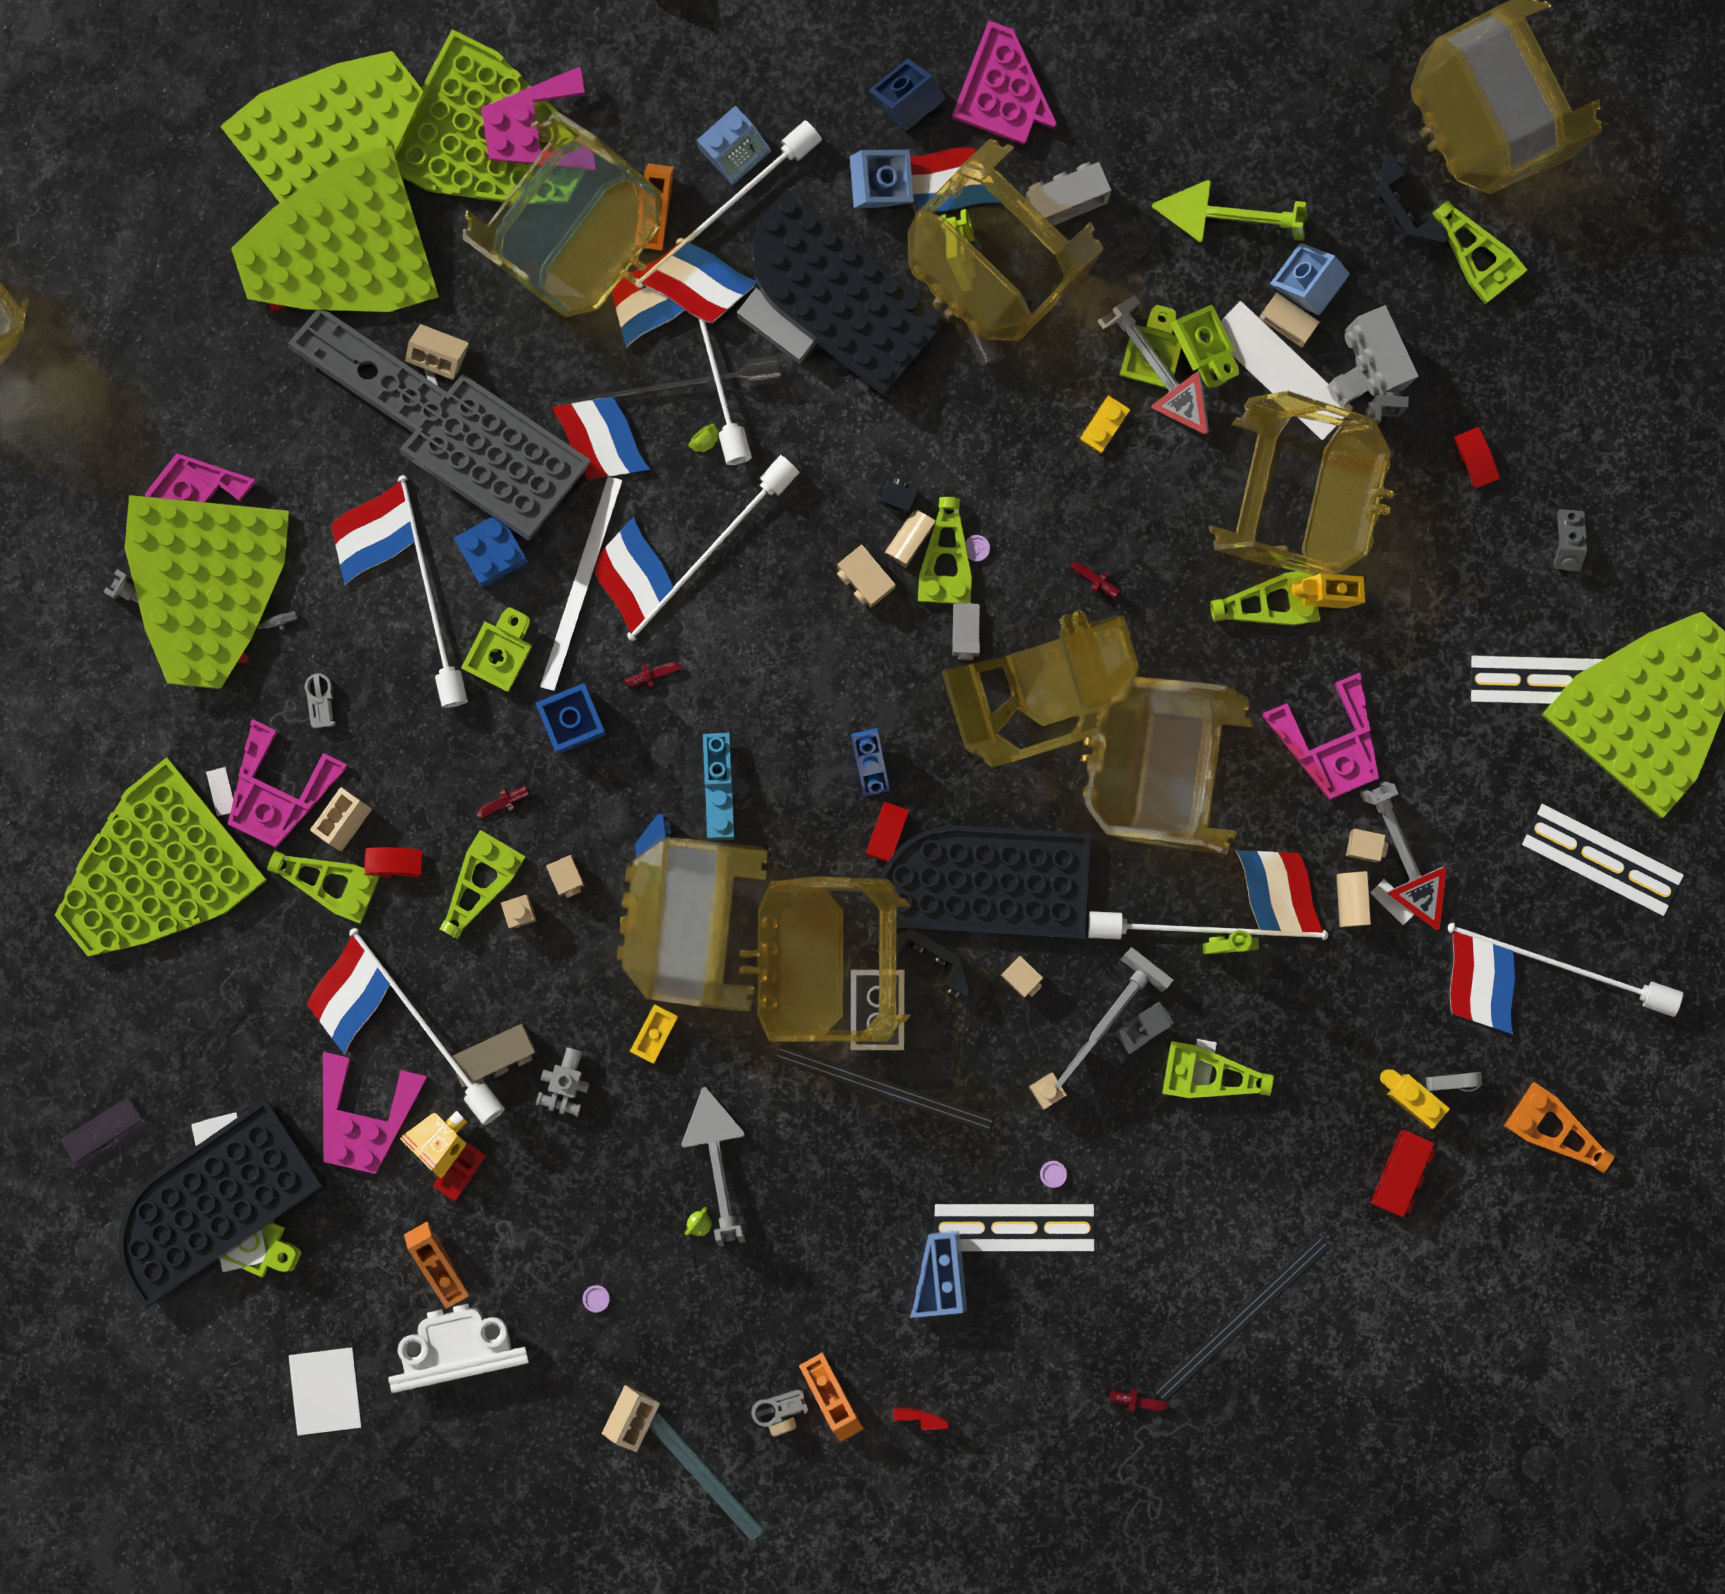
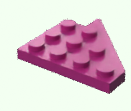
M988 21L954 109L952 119L1025 146L1033 122L1055 129L1056 122L1014 30Z

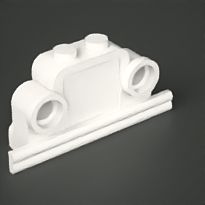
M469 1304L453 1307L454 1312L443 1314V1309L428 1312V1318L423 1320L418 1326L419 1335L406 1336L399 1343L398 1354L402 1360L405 1374L389 1377L391 1392L395 1393L529 1363L526 1347L512 1350L505 1322L497 1317L484 1319L483 1313L477 1308H469Z

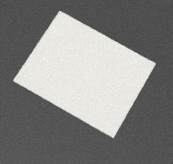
M352 1348L289 1355L297 1435L361 1428Z

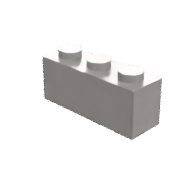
M757 288L737 312V316L741 321L799 365L816 344V342L774 310Z

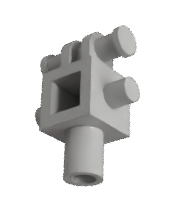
M567 1047L562 1066L555 1065L553 1072L543 1070L541 1080L550 1082L548 1091L553 1092L550 1097L539 1092L536 1105L547 1106L550 1111H554V1108L560 1110V1114L567 1112L578 1117L581 1104L568 1101L569 1097H576L577 1090L587 1093L590 1083L581 1080L583 1072L577 1071L582 1051ZM559 1094L564 1095L563 1100L557 1099Z

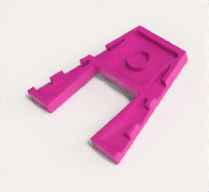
M581 67L481 108L490 161L516 164L529 163L538 164V166L548 167L549 165L567 169L580 168L597 171L592 143L541 150L534 103L585 95Z
M1360 673L1335 683L1337 692L1355 731L1312 750H1308L1288 703L1263 713V718L1329 800L1378 780Z
M252 719L228 825L277 848L348 766L323 753L300 799H296L255 779L254 776L277 731Z
M323 1052L324 1162L377 1174L428 1076L401 1070L389 1120L383 1121L338 1110L351 1058Z

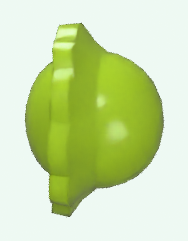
M710 424L702 428L694 435L688 446L694 451L700 452L713 448L714 444L718 441L716 426Z
M706 1207L701 1211L694 1212L688 1218V1229L684 1233L686 1236L691 1234L704 1236L709 1232L712 1221L707 1215Z

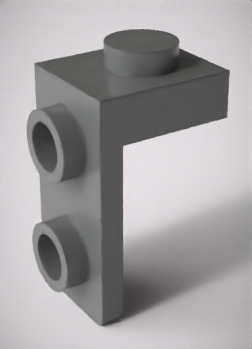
M1559 509L1557 513L1559 546L1554 559V569L1581 571L1587 552L1584 512Z
M1158 1002L1115 1031L1114 1034L1127 1052L1131 1054L1151 1038L1171 1027L1174 1022L1170 1018L1169 1012Z

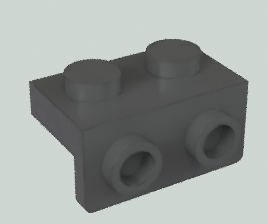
M1386 392V395H1376L1373 401L1369 402V406L1365 408L1364 423H1368V430H1374L1381 422V416L1400 417L1408 408V397L1401 396L1402 393Z

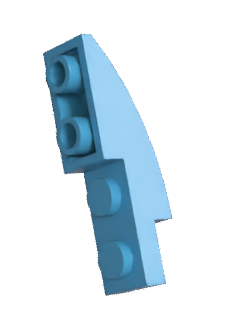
M729 733L703 734L708 841L734 840Z

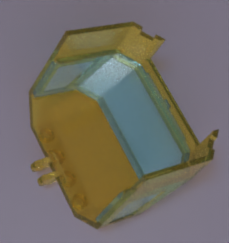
M556 112L549 115V120L540 123L536 121L529 124L550 142L490 222L486 225L466 209L465 218L468 220V228L463 230L462 239L566 318L598 310L623 277L634 285L637 279L633 274L627 272L632 264L642 271L647 268L645 264L638 260V257L661 226V191L599 138L561 113Z

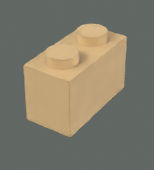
M860 545L837 564L840 570L837 575L845 585L850 583L855 588L856 592L853 594L863 606L867 603L870 608L895 589L894 582L863 545Z

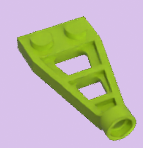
M1449 200L1432 213L1437 221L1441 222L1448 234L1446 237L1469 285L1485 304L1527 271L1508 247L1454 208ZM1451 214L1452 218L1447 220L1445 217ZM1461 227L1468 228L1477 238L1476 242L1468 248H1463L1456 237V231ZM1478 247H1485L1496 256V262L1483 272L1476 269L1471 258L1472 252Z
M940 497V510L919 574L918 602L970 604L972 577L959 515L960 499ZM944 510H954V512L946 514ZM943 528L954 529L956 546L954 548L939 546L940 531ZM951 554L955 557L958 573L954 577L937 576L934 573V566L939 555Z
M1312 569L1285 573L1226 599L1211 601L1213 621L1234 620L1291 626L1319 622L1318 606H1305L1303 599L1296 598L1292 593L1293 584L1313 576ZM1278 589H1285L1288 593L1290 609L1287 612L1270 610L1266 599L1268 594ZM1258 596L1261 612L1244 613L1241 601ZM1224 605H1225V606L1227 607V609H1228V611H1227L1226 614H1225Z
M480 830L466 853L446 920H444L439 929L458 940L463 929L514 879L526 857ZM478 863H485L497 871L496 880L487 888H479L472 881L473 872ZM468 888L480 894V900L470 911L460 907V900L464 891ZM456 920L459 922V926L456 927L450 922Z
M274 851L267 868L268 871L280 874L333 913L360 924L379 880L378 876L364 875V868L357 865L291 857ZM284 860H285L286 863H287V866H286L285 869L281 870V868H282V866H283V863H284ZM308 866L320 870L316 885L311 886L299 879L298 874L301 867ZM330 874L344 875L348 879L344 893L339 899L333 898L323 889L324 880Z
M1245 930L1234 931L1227 940H1225V936L1209 938V943L1203 944L1204 955L1259 949L1258 939L1251 938V934Z
M1171 1041L1162 1094L1185 1098L1251 1093L1270 1096L1273 1075L1261 1074L1202 1047ZM1203 1061L1215 1067L1217 1071L1216 1080L1212 1084L1196 1085L1193 1083L1192 1077L1196 1062ZM1230 1069L1240 1072L1243 1076L1242 1084L1239 1087L1223 1086L1221 1084L1223 1070ZM1261 1078L1260 1087L1258 1088L1256 1081Z

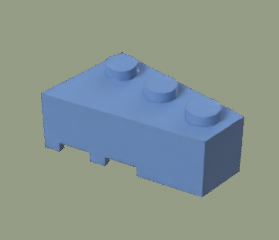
M959 1231L929 1234L910 1318L964 1313L967 1311L960 1233Z

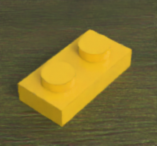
M1108 395L1079 440L1102 454L1130 409Z
M654 1004L630 1052L654 1064L678 1016Z

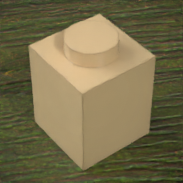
M1358 829L1351 830L1346 856L1376 863L1381 861V857H1386L1388 842H1385L1386 835Z
M571 855L546 866L560 896L572 897L581 892L580 887L585 886Z
M528 895L501 903L510 929L537 921Z
M1021 956L1001 975L1023 998L1027 994L1032 997L1042 987L1039 982L1043 977Z
M1049 1073L1029 1086L1042 1109H1046L1066 1096L1062 1087L1058 1088L1055 1086L1057 1079L1053 1073Z

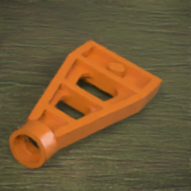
M1535 1082L1531 1084L1504 1125V1127L1527 1142L1592 1165L1602 1173L1607 1170L1614 1159V1155L1600 1146L1556 1096ZM1547 1112H1553L1563 1123V1129L1557 1137L1552 1138L1543 1135L1537 1129V1126ZM1570 1130H1574L1585 1141V1145L1579 1152L1563 1144V1140ZM1600 1153L1597 1160L1594 1161L1595 1154Z

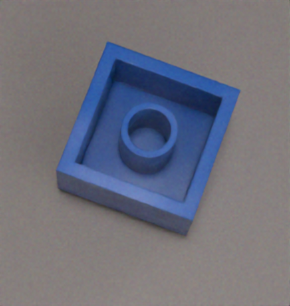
M493 516L454 538L482 588L528 563L509 527Z
M585 683L536 703L557 754L607 735Z

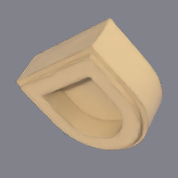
M791 1417L768 1427L771 1435L775 1437L795 1429L797 1425L794 1417Z

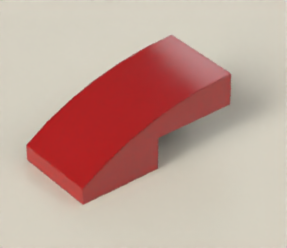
M1479 427L1454 437L1461 460L1466 464L1473 487L1478 488L1500 479L1491 452Z
M884 802L865 855L884 862L889 861L896 849L909 810Z
M392 847L366 848L364 875L390 878L392 875L418 878L421 875L422 850Z
M466 1142L464 1149L445 1175L437 1179L433 1188L455 1202L486 1155Z
M893 1408L894 1421L920 1419L921 1430L948 1428L946 1419L931 1412L914 1408Z

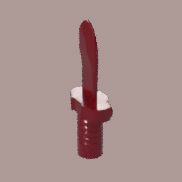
M1076 562L1071 564V568L1094 583L1091 587L1093 592L1096 593L1101 589L1114 599L1120 595L1121 591L1107 581L1109 575L1105 572L1099 577L1083 564Z
M673 662L649 671L647 665L641 666L643 673L626 678L625 681L628 689L646 682L650 688L654 686L653 679L678 671L682 666L679 663Z
M525 785L511 793H508L506 789H502L500 791L502 798L481 807L477 817L481 819L505 806L510 811L514 810V802L530 795L527 786Z
M1133 1388L1130 1394L1111 1390L1109 1401L1127 1404V1411L1134 1412L1135 1406L1153 1411H1161L1168 1406L1163 1401L1138 1397L1137 1389Z

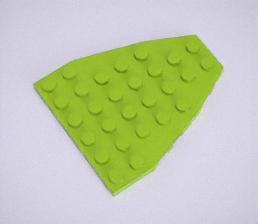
M452 30L422 86L426 94L422 103L416 109V116L413 122H410L406 130L405 140L401 148L395 155L402 179L428 192L504 203H568L585 169H567L560 166L548 165L547 167L538 166V164H516L489 160L481 108L531 86L516 69L514 70L505 61L499 52ZM548 101L534 103L541 150L581 145L575 134Z
M389 51L338 63L260 93L221 125V128L281 203L342 159L392 145L396 155L405 140L404 135L410 122L412 123L416 116V109L422 103L426 93L395 53Z
M392 145L338 161L275 206L231 248L247 299L311 310L391 312L439 297Z
M129 495L125 552L144 628L167 684L215 689L222 688L251 641L285 563L289 511Z
M1699 612L1650 632L1576 675L1541 716L1659 818H1664L1698 778L1725 711V631L1703 612Z
M165 758L124 792L120 803L114 812H111L107 818V823L101 832L96 835L80 860L73 881L68 886L65 898L59 905L55 916L86 955L94 956L147 944L226 914L267 881V879L170 759Z

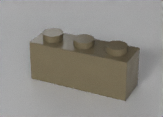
M520 1024L452 1056V1058L472 1084L479 1083L481 1085L485 1083L483 1078L491 1074L495 1078L509 1072L508 1066L514 1063L522 1066L532 1061L531 1055L537 1052L524 1024ZM456 1072L462 1087H466L467 1085Z

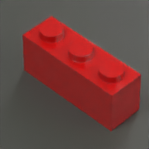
M1401 1130L1370 1204L1401 1217H1404L1405 1213L1409 1214L1415 1202V1199L1412 1198L1415 1188L1420 1189L1425 1178V1174H1422L1425 1164L1429 1165L1434 1157L1435 1150L1432 1149L1434 1143Z

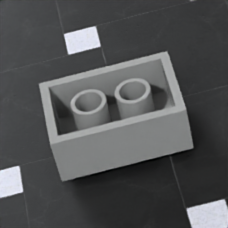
M1091 162L1084 163L1077 167L1078 171L1071 174L1063 172L1053 177L1054 181L1047 184L1039 182L1029 187V191L1026 192L1024 206L1036 233L1108 203L1111 188L1099 162L1093 165Z
M1386 305L1358 316L1344 330L1346 343L1355 352L1357 367L1361 372H1366L1369 379L1366 382L1367 388L1375 397L1376 395H1386V392H1399L1418 377Z
M851 970V1050H904V970Z

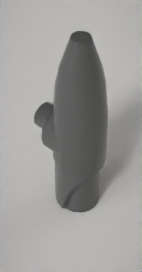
M293 611L266 619L257 625L258 629L279 627L280 630H284L286 623L298 619L297 613Z

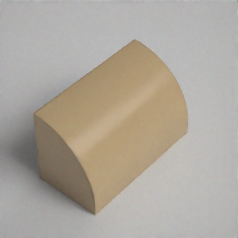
M1279 293L1275 294L1259 318L1301 348L1320 323Z
M420 324L409 341L405 361L454 380L462 365L469 343Z
M913 510L884 554L906 568L935 526V520L920 511Z
M340 788L310 831L342 852L372 809L343 788Z
M1367 872L1337 874L1340 927L1370 925Z
M625 1385L602 1434L613 1443L637 1452L660 1403Z

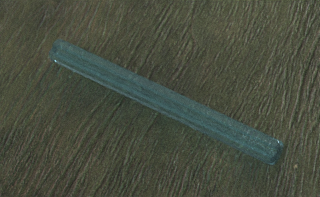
M656 1413L650 1423V1429L750 1540L756 1539L761 1534L762 1528L668 1423Z

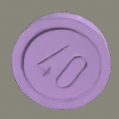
M973 535L965 541L969 560L979 562L988 556L990 545L983 536Z
M1057 1161L1045 1163L1040 1171L1042 1182L1052 1188L1061 1186L1067 1177L1065 1167Z
M599 1285L589 1287L583 1295L585 1307L592 1312L603 1311L610 1301L608 1291Z

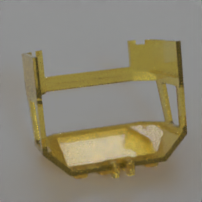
M989 139L917 212L908 230V260L912 274L918 280H923L936 297L932 304L938 307L945 301L949 305L944 313L947 319L953 314L961 317L967 323L969 330L973 334L979 335L982 339L1020 341L1086 277L1103 251V247L1099 240L1094 241L1091 234L1094 231V227L1091 221L1069 242L1006 181L994 167L1014 147L1008 144L1004 148L1000 147L998 141ZM970 179L980 182L1055 255L1065 275L1056 290L1032 315L1021 292L945 218L934 214L952 196L958 198L965 184Z
M1291 391L1250 397L1244 405L1246 412L1242 418L1236 417L1232 423L1233 426L1258 434L1236 533L1215 526H1209L1210 533L1215 534L1216 537L1213 542L1215 550L1246 560L1311 575L1342 572L1368 554L1373 544L1372 534L1379 514H1390V507L1379 504L1381 498H1393L1394 491L1384 489L1383 486L1386 473L1390 467L1389 458L1391 451L1373 418ZM1327 411L1352 420H1344L1316 412ZM1292 416L1340 426L1324 448L1302 546L1303 556L1288 552L1287 546L1272 547L1255 540L1276 440ZM1285 560H1293V561H1296V562H1300V563L1306 564V566H1305V565H1301V564H1297V563H1293V562H1289V561H1285Z
M1077 610L1072 614V618L1071 615L1067 614L1060 618L1061 630L1058 631L1060 639L1010 655L942 671L965 749L972 754L977 753L985 759L984 762L993 768L1096 736L1103 727L1111 704L1127 699L1139 668L1124 616L1088 624L1085 613ZM1002 667L1006 674L1011 697L991 714L979 674L980 672ZM1017 709L1041 726L1077 715L1080 717L1078 725L1072 730V733L1023 749L1017 748L998 735V732Z
M809 877L771 881L758 908V950H740V956L743 958L758 957V967H739V973H758L757 1015L769 1041L884 1042L888 1041L893 1036L895 1029L910 1017V1015H896V908L911 906L894 890L895 887L888 879ZM826 890L863 891L879 909V1014L865 1031L830 1030L843 1016V909Z

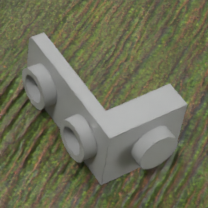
M1355 367L1348 373L1341 374L1333 379L1327 388L1332 399L1342 408L1368 391L1366 382L1369 379L1365 371L1361 372L1358 367Z
M955 603L953 605L952 656H958V660H974V657L979 656V604Z

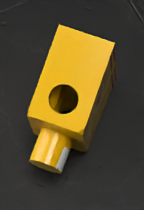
M457 1111L446 1122L436 1113H433L400 1139L438 1177L442 1178L466 1145V1142L457 1132L467 1121Z

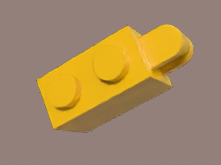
M1320 573L1302 579V582L1293 584L1292 593L1296 598L1303 599L1305 606L1346 609L1365 603L1364 577Z
M1384 1070L1381 1073V1082L1390 1089L1387 1095L1426 1128L1433 1129L1450 1109L1409 1074L1401 1076L1394 1070Z

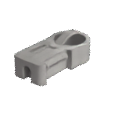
M313 674L305 682L310 723L315 729L334 727L336 725V722L332 721L331 699H333V686L329 678L323 674ZM319 678H324L328 683V690L323 696L321 695ZM313 680L316 697L310 691V684Z
M1481 1072L1426 1077L1427 1090L1458 1088L1462 1091L1471 1092L1482 1086ZM1477 1086L1475 1089L1471 1090L1462 1089L1463 1087Z
M794 1390L769 1399L757 1401L752 1407L751 1414L753 1420L758 1425L766 1427L782 1421L781 1417L785 1418L801 1413V1410H803V1413H806L808 1409L804 1401L803 1392L801 1390ZM761 1404L773 1405V1407L755 1412L756 1408ZM775 1412L774 1418L770 1422L763 1423L757 1420V1417Z

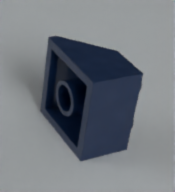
M909 58L868 90L889 117L905 131L915 126L921 118L930 111L935 110L946 99L933 76Z

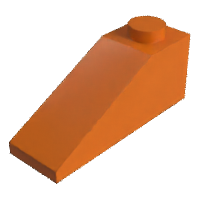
M648 163L644 171L636 247L663 250L674 167Z
M428 1222L404 1234L410 1254L446 1309L469 1296L441 1242Z
M821 1353L799 1365L832 1431L841 1442L863 1430L853 1407L824 1354Z

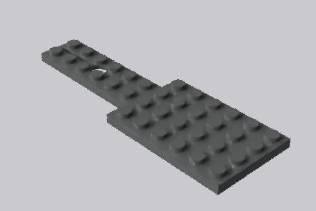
M316 310L288 343L290 350L413 432L400 448V454L528 541L590 465V459L464 374L446 392L326 310ZM373 364L378 369L376 377L366 380L358 375L357 370L359 366Z

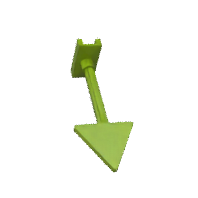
M1207 180L1152 204L1154 210L1198 242L1203 241L1205 221L1208 217L1281 225L1284 228H1292L1294 240L1304 241L1305 239L1304 221H1307L1308 218L1306 202L1295 201L1293 212L1283 211L1282 213L1208 206L1211 183Z

